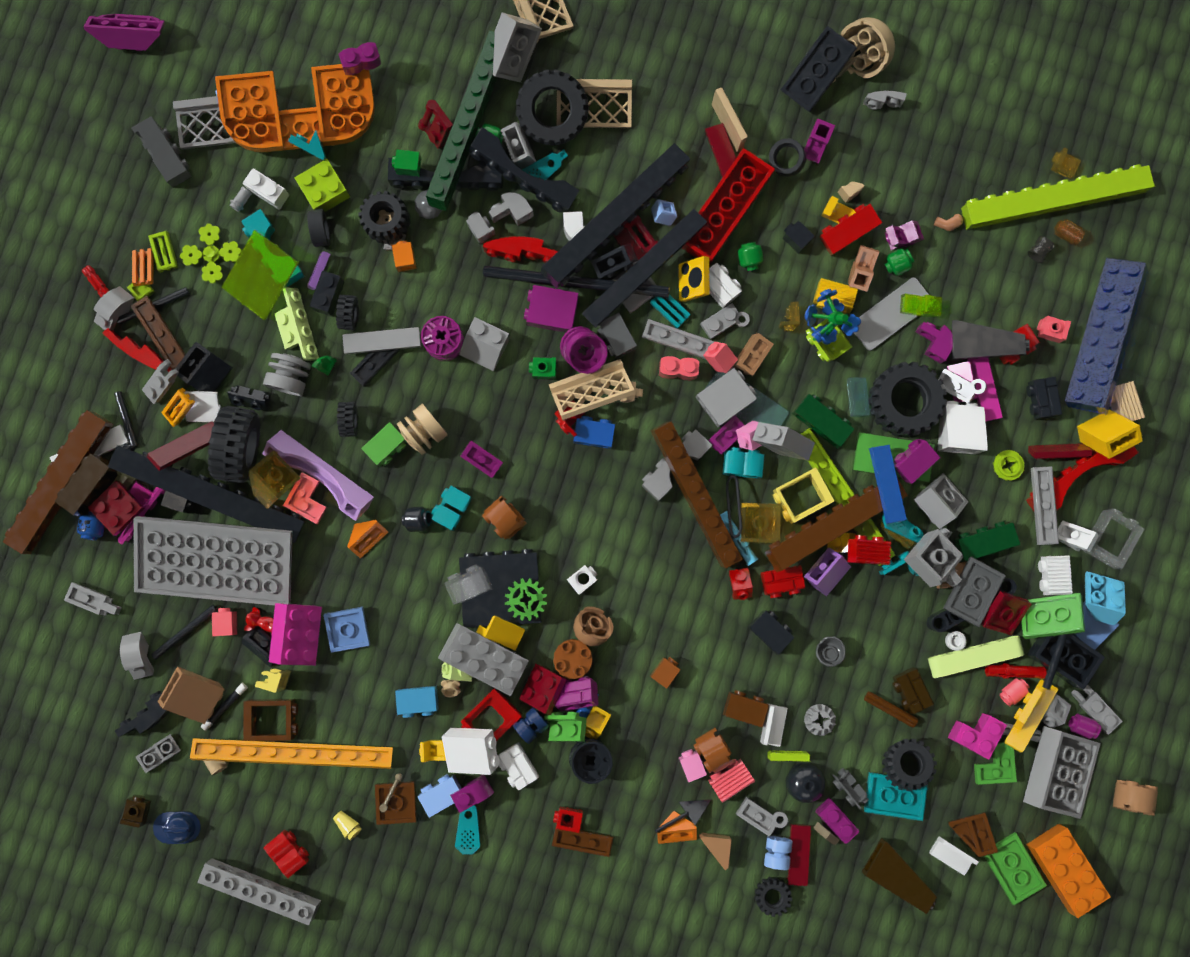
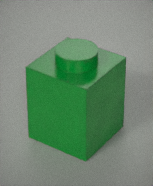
M396 149V156L392 157V167H394L396 173L420 177L422 161L420 152Z

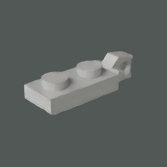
M75 582L71 583L64 599L66 602L98 615H107L108 612L119 615L122 608L112 604L113 599L109 598V596Z

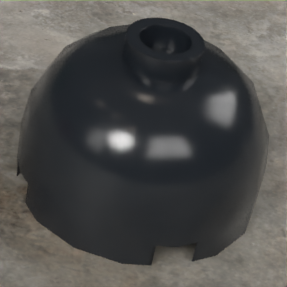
M799 763L794 765L786 776V788L795 800L801 803H812L823 795L825 778L816 766L810 763Z

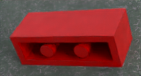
M863 203L854 209L856 213L850 217L846 214L838 219L839 224L832 227V225H829L821 230L823 234L819 237L831 256L882 223L871 204L865 206Z

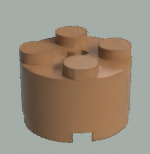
M1117 780L1113 807L1155 816L1158 787L1139 785L1138 782Z

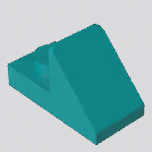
M318 131L314 132L309 144L306 143L308 139L298 133L296 137L290 136L288 142L322 160L326 159Z

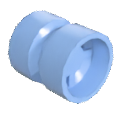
M767 836L766 849L768 852L765 853L764 866L778 870H789L791 858L788 856V853L792 851L793 841L784 837Z

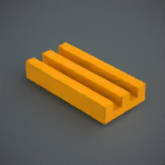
M184 388L177 390L161 412L173 427L179 425L195 403L193 399L189 400V394H184ZM181 398L182 400L179 402L177 406H175V404ZM175 406V408L173 409V412L169 415V412H170V411L172 410V408Z

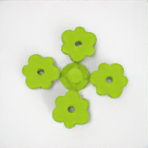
M208 223L205 227L199 229V234L201 235L200 240L210 246H207L202 253L196 245L191 247L185 245L182 248L183 252L180 254V258L183 259V263L186 266H190L192 263L194 265L198 264V259H201L203 255V258L209 263L202 268V279L214 284L216 280L223 278L222 267L214 262L220 256L224 257L226 262L230 260L236 262L239 260V254L242 251L238 248V243L235 241L225 242L220 250L212 246L215 241L220 239L218 235L220 229Z

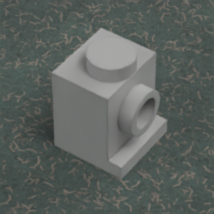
M474 212L466 220L469 229L479 244L496 235L488 219L485 216L482 217L480 213Z

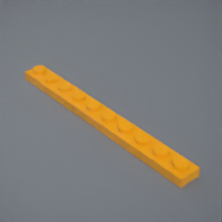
M193 738L190 759L391 769L393 748Z

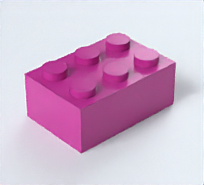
M275 603L269 662L280 665L316 666L322 607Z

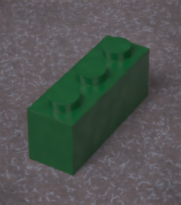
M808 394L792 415L836 449L840 448L854 430L851 427V422L837 416V412L830 406H824L821 403L822 400L816 395Z
M1004 520L994 523L995 527L990 529L987 526L976 529L977 533L971 535L969 532L959 534L958 539L953 540V543L963 555L960 562H967L969 557L976 559L1020 545L1014 523H1006Z

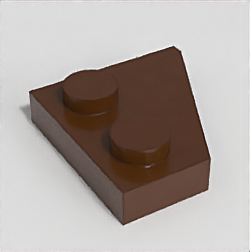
M985 812L948 821V825L978 857L998 852Z

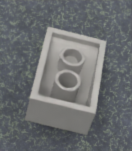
M502 12L495 29L493 75L521 82L542 28L527 19Z

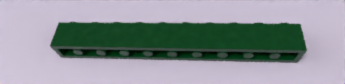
M489 31L427 191L426 198L428 205L447 211L468 157V150L474 141L498 78L493 75L495 32Z

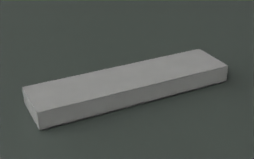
M650 319L647 321L642 336L644 339L705 359L703 355L708 350V347L714 343L712 340Z
M420 328L343 334L344 354L421 347Z
M1052 466L1031 468L1037 545L1059 544Z

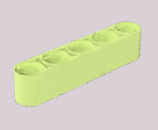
M1011 636L959 651L928 658L932 677L938 678L1021 657L1025 654L1020 636Z

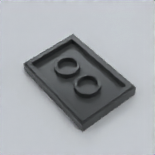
M969 557L960 574L962 580L958 585L954 586L943 609L976 627H980L1006 575L973 557Z

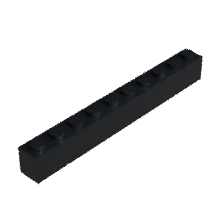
M675 143L670 146L542 266L540 273L556 289L560 285L565 286L571 280L570 276L574 272L576 274L579 273L587 260L591 261L598 254L596 252L601 247L604 249L611 242L610 238L613 235L618 236L624 230L623 226L627 222L629 224L632 223L640 210L643 212L647 209L651 199H657L663 193L662 189L665 186L670 187L675 182V177L678 174L682 175L687 171L691 158Z
M124 444V446L117 445L107 466L254 527L293 531V543L297 542L305 521L301 520L303 516L294 512H291V515L283 512L284 508L274 504L273 507L265 505L266 501L257 497L254 500L247 498L248 494L243 491L228 490V485L220 482L217 485L210 482L211 478L201 474L199 477L191 475L192 471L181 467L179 470L172 467V464L159 471L147 458V452L137 453L135 452L136 448L128 444Z

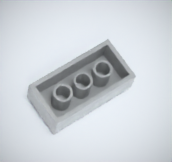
M458 623L453 628L438 657L441 661L509 696L514 691L529 662L527 659Z

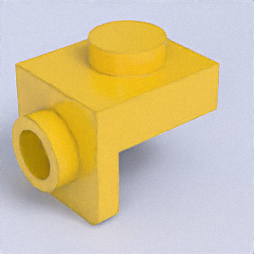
M844 533L829 542L828 548L835 552H848V539H855L856 534Z
M428 740L420 743L419 753L421 762L446 761L442 740Z

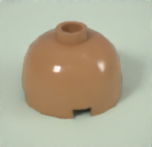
M585 607L575 618L574 633L583 644L599 646L606 642L613 633L614 626L610 617L606 618L603 615V610L596 607Z

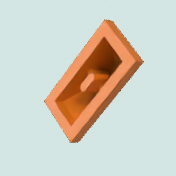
M377 520L357 523L354 525L347 547L361 558L388 531Z
M673 811L660 826L673 820L680 814ZM682 818L657 833L658 844L697 840L696 825L694 826L692 822Z

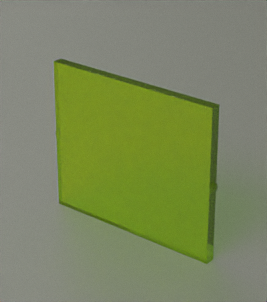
M254 230L221 288L263 320H266L299 262L257 230Z

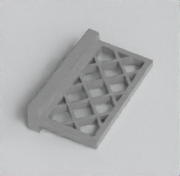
M218 96L173 101V109L176 111L180 149L236 143L231 137L224 139L220 136L225 129L223 125L217 132L209 128L215 119L222 123L221 119L218 118L220 114ZM203 113H209L212 116L206 125L199 120ZM190 115L194 119L186 127L182 124V116ZM197 121L204 126L198 135L191 130ZM207 129L214 134L210 141H204L201 138ZM188 132L192 133L195 139L191 143L185 144L184 137Z

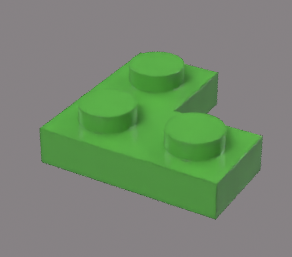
M998 742L992 753L993 763L974 764L975 783L978 785L1017 782L1014 749L1005 744V742Z

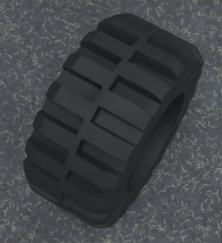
M543 70V72H537L524 82L525 84L518 92V99H516V115L520 126L528 136L542 144L560 145L574 139L582 131L588 118L589 105L583 87L575 78L560 70ZM550 89L563 92L570 102V114L567 120L555 127L541 123L535 113L537 98L541 93Z
M901 362L880 374L873 382L874 386L871 387L869 392L871 398L868 399V405H872L870 413L876 416L877 419L874 421L877 425L881 424L883 426L882 429L886 432L891 431V435H902V437L915 436L935 426L945 412L943 407L947 405V400L944 399V396L947 395L946 389H942L941 385L944 383L942 379L937 380L935 377L937 373L934 370L930 372L928 371V366L924 364L918 366V362H911L909 364ZM902 382L909 383L920 391L923 398V407L918 415L906 417L894 408L891 394L897 384Z
M225 406L218 411L217 417L214 420V426L212 427L208 449V469L214 479L244 483L250 478L256 463L260 436V418L254 410Z

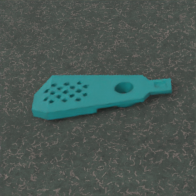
M564 149L558 154L551 153L525 167L522 171L533 177L547 180L561 166V160L568 155ZM549 160H552L554 163L552 167L548 166Z
M883 512L882 519L886 529L917 543L924 536L922 530L910 523L908 519L886 524Z
M475 805L464 810L459 815L455 848L462 854H474L480 848L477 807ZM466 811L472 812L471 818L465 816Z

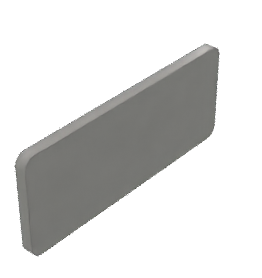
M913 277L859 317L861 319V324L858 326L859 331L854 333L865 348L871 351L929 308L934 301L919 281Z

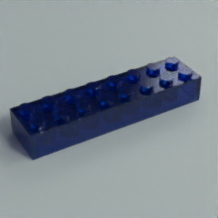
M1106 258L1065 398L1068 407L1108 414L1147 278L1148 268L1146 263Z

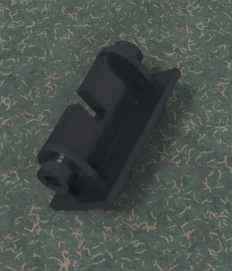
M239 385L232 386L231 392H227L230 403L236 406L243 405L258 411L268 410L266 402L270 401V395L267 392L254 389L252 395H249L251 389Z

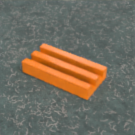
M148 248L147 251L140 249V252L132 250V284L134 286L154 284L153 252L151 248ZM145 256H147V280H145ZM139 257H140V281H139Z

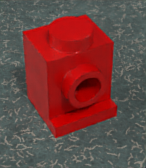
M560 806L559 811L555 810L553 823H556V829L579 833L583 810ZM570 815L571 820L565 821L564 816Z

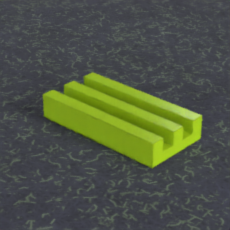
M163 231L149 235L158 272L161 273L164 270L168 271L171 268H178L169 232ZM162 236H164V239H165V242H166L167 250H168L169 257H170V261H171L170 264H169V261H168V257H167V253H166V250H165V246H164V242H163ZM155 238H158L159 246L165 264L163 266L161 264Z
M769 750L768 759L770 761H810V754L806 751Z

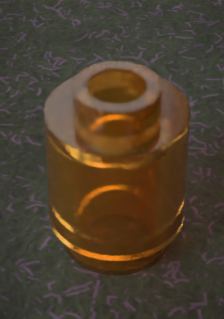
M1068 219L1060 220L1054 228L1056 231L1055 235L1070 244L1074 243L1077 245L1085 234L1082 227Z

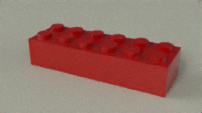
M743 148L698 212L707 221V225L688 241L682 249L695 258L709 257L710 266L771 178L775 168Z

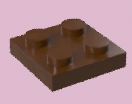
M415 781L398 782L387 804L388 809L385 812H381L379 807L381 804H384L394 783L375 784L376 825L414 823L417 821Z

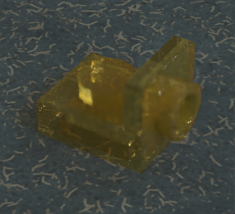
M1063 148L1053 156L1051 170L1072 179L1081 160L1067 154L1068 149Z
M791 302L788 308H786V319H789V321L780 322L779 329H784V331L788 332L798 328L800 325L799 302Z

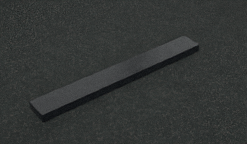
M693 209L582 313L583 316L597 328L706 226L707 221Z

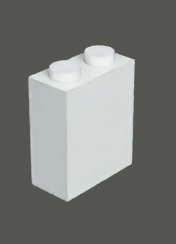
M450 728L442 736L448 773L491 775L499 766L500 760L496 751V738L494 737L493 729Z

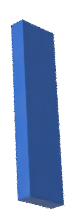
M890 445L872 447L869 451L886 524L905 521L907 519Z

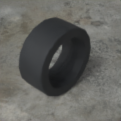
M790 138L782 139L771 148L769 162L779 175L785 177L794 176L804 168L806 152L796 140ZM784 147H793L799 154L797 164L790 169L780 167L777 162L778 152Z
M324 210L308 211L307 221L313 246L330 245L329 226Z

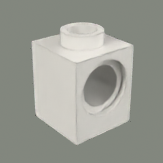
M584 565L567 580L575 591L581 594L597 581L595 578L597 573L591 566L587 568ZM581 573H586L589 576L587 584L583 585L578 582V576Z

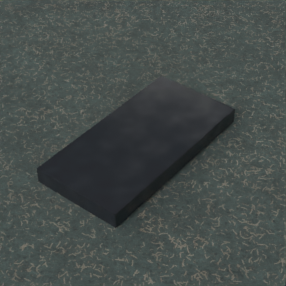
M827 25L780 90L808 112H811L858 48Z

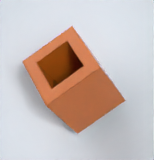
M398 241L395 245H392L395 267L398 272L417 269L411 242Z

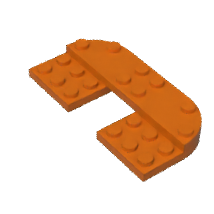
M342 64L311 67L316 107L279 111L273 71L215 76L222 124L230 137L238 145L254 152L301 149L288 142L290 136L296 137L298 133L307 138L306 143L309 144L315 131H318L322 146L352 142L360 138L368 130L374 117L375 107L370 70L363 69L358 74L345 75Z

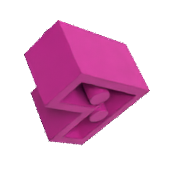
M982 713L974 729L962 722L956 721L948 738L989 760L1007 725L990 715Z

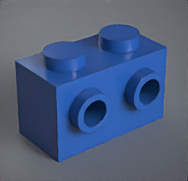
M581 416V419L577 418L575 428L577 435L573 441L575 444L607 449L612 448L615 424H611L612 421L600 419V422L592 421L593 418Z

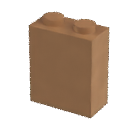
M177 666L158 703L164 710L205 724L207 719L212 716L217 701L221 700L224 688L219 682Z

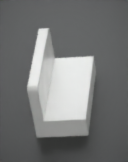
M768 704L769 707L764 720L760 742L763 745L769 744L780 747L788 708Z
M940 836L929 852L964 876L972 863L976 865L979 863L973 857Z

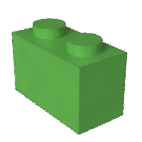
M389 422L361 449L377 466L381 467L382 465L386 466L392 460L391 456L396 452L400 453L406 447L405 443L407 441Z

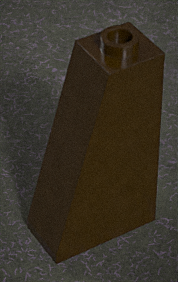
M881 838L861 872L869 879L928 914L929 910L931 911L935 907L936 895L892 846Z

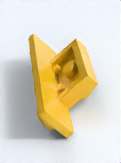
M1044 680L1039 681L1032 694L1030 692L1027 693L1023 700V703L1026 705L1024 709L1019 708L1014 718L1017 721L1005 740V744L1020 753H1023L1058 691V688L1051 685L1050 690L1043 688Z

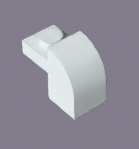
M563 212L564 233L570 241L585 227L583 226L582 212Z

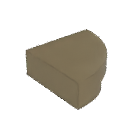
M819 822L816 823L814 826L815 830L831 844L836 845L839 839Z

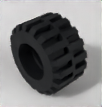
M377 191V195L370 194L368 200L366 198L363 200L364 205H360V224L367 235L378 243L382 241L385 244H389V241L397 242L396 238L399 237L401 239L403 237L402 233L406 234L408 231L406 226H410V221L408 220L410 215L400 197H397L394 193L390 195L389 191H384V194L381 191ZM380 210L394 212L392 220L387 224L379 225L375 223Z
M903 739L890 746L883 755L885 759L882 760V765H885V768L882 769L883 773L886 772L888 775L885 777L887 781L891 780L892 786H898L899 790L906 789V791L917 790L928 785V782H931L934 778L932 775L936 774L937 771L934 769L937 761H933L935 755L934 753L930 754L929 750L931 748L929 746L924 747V742H916V739ZM903 754H909L915 758L918 764V771L915 776H909L902 770L900 760Z

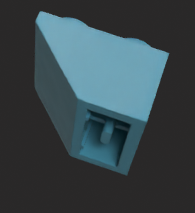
M1087 571L1085 573L1087 608L1096 621L1115 626L1126 614L1124 582Z

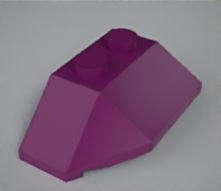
M107 14L98 17L89 16L84 29L108 48L142 51L147 50L159 37L165 22L153 16Z

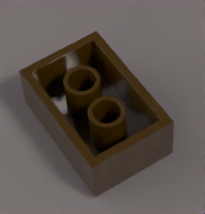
M90 454L82 460L81 467L70 476L69 483L58 492L57 499L54 502L72 515H88V511H90L88 507L112 484L118 476L117 471L107 467L110 462L107 458Z

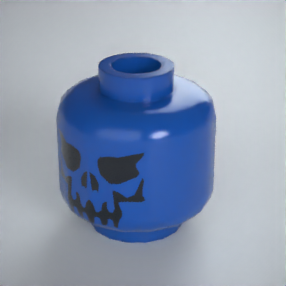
M88 511V515L80 516L77 526V533L81 535L80 538L97 541V538L103 536L105 526L92 512Z

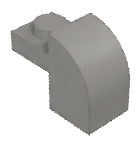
M517 193L501 195L503 203L495 204L489 211L494 223L511 214L518 226L534 216L527 200Z
M120 286L108 291L99 299L93 309L97 312L94 322L104 330L107 328L114 330L118 317L130 311L134 297Z
M142 632L122 636L120 644L122 665L125 671L129 670L134 680L151 676L154 673V669L147 657L149 645Z

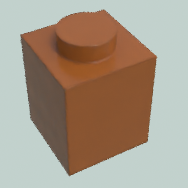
M663 657L650 677L667 689L680 671L677 667L679 663L671 657L668 659Z

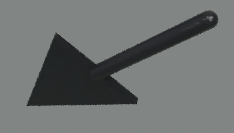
M711 799L679 802L685 813L655 829V832L662 831L686 816L690 818L695 826L711 802Z

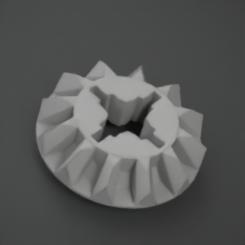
M816 704L807 710L804 717L805 726L812 734L825 736L832 732L833 727L836 725V716L828 706ZM819 714L823 718H828L823 721L822 726L819 723L813 722L818 719Z

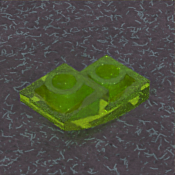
M906 293L901 295V314L941 316L942 297L931 295L918 296Z

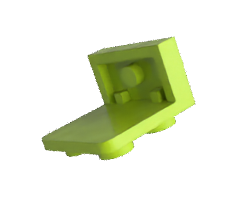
M825 319L823 322H821L814 328L817 330L819 326L824 327L825 325H828V319ZM838 325L834 328L837 331V340L829 345L823 344L822 341L820 343L814 341L811 336L813 333L811 328L806 330L808 334L806 336L807 340L811 345L815 344L819 350L817 354L822 361L831 362L852 348V345Z

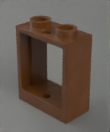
M251 699L244 701L243 741L294 739L295 735L298 734V723H295V715H298V704L295 703V699ZM286 705V734L256 735L257 706Z

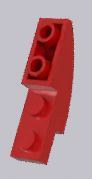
M505 237L483 244L484 252L488 256H502L510 262L521 261L523 254L528 259L536 260L538 258L546 263L558 252L544 248V240L532 237Z

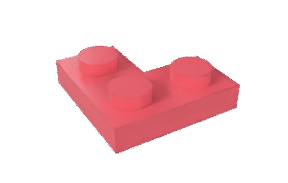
M302 472L283 506L318 524L327 509L326 506L311 499L320 481Z

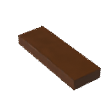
M555 826L552 846L610 857L613 836L580 830L579 833L556 829Z

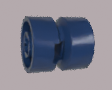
M533 707L526 713V718H520L513 724V727L527 744H530L537 738L538 732L543 733L550 725L544 720L542 714Z

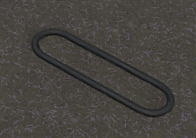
M731 475L726 482L729 532L732 538H738L742 532L739 482L735 475ZM732 478L736 481L739 515V532L737 535H733L729 482Z

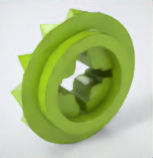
M1005 450L995 456L996 458L992 464L994 465V472L999 478L1008 481L1015 480L1021 476L1024 470V461L1017 452ZM1006 460H1007L1008 463H1010V462H1011V463L1015 462V464H1013V465L1010 467V471H1009L1008 468H1006V469L1003 468V469H1002L1003 465L1006 464V462H1005Z

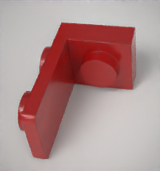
M567 407L563 412L571 410L572 407ZM557 410L554 413L558 418L556 422L567 435L571 433L575 437L577 433L571 425L584 413L562 420Z

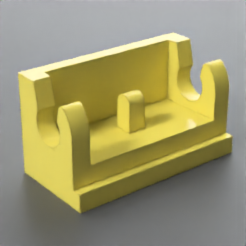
M279 669L263 671L261 674L267 675L268 679L256 681L255 687L275 693L286 689L291 671Z

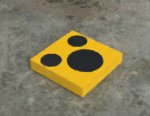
M702 256L680 263L679 301L686 302L710 295L709 257Z

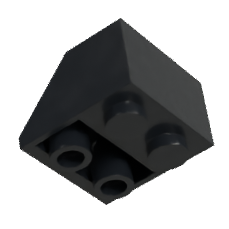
M195 342L175 369L179 372L177 375L179 378L198 391L215 392L233 367L198 342Z

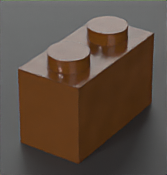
M735 690L734 693L729 692L723 715L763 727L769 707L767 703H764L765 699L753 696V699L745 697L746 693Z

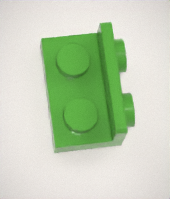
M552 712V715H544V720L550 721L548 741L585 742L587 718L580 717L577 712H567V715H563L560 712Z

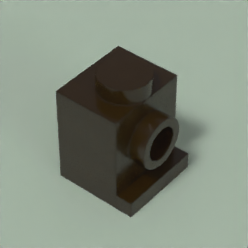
M133 795V797L128 798L120 824L138 828L145 825L151 800H146L145 796Z

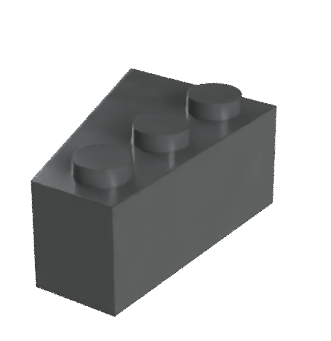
M152 116L132 127L134 133L142 140L145 150H148L156 167L172 188L192 177L189 172L191 167L185 159L182 160L179 156L181 151L176 143L172 144L170 141L172 136L166 127L163 129Z

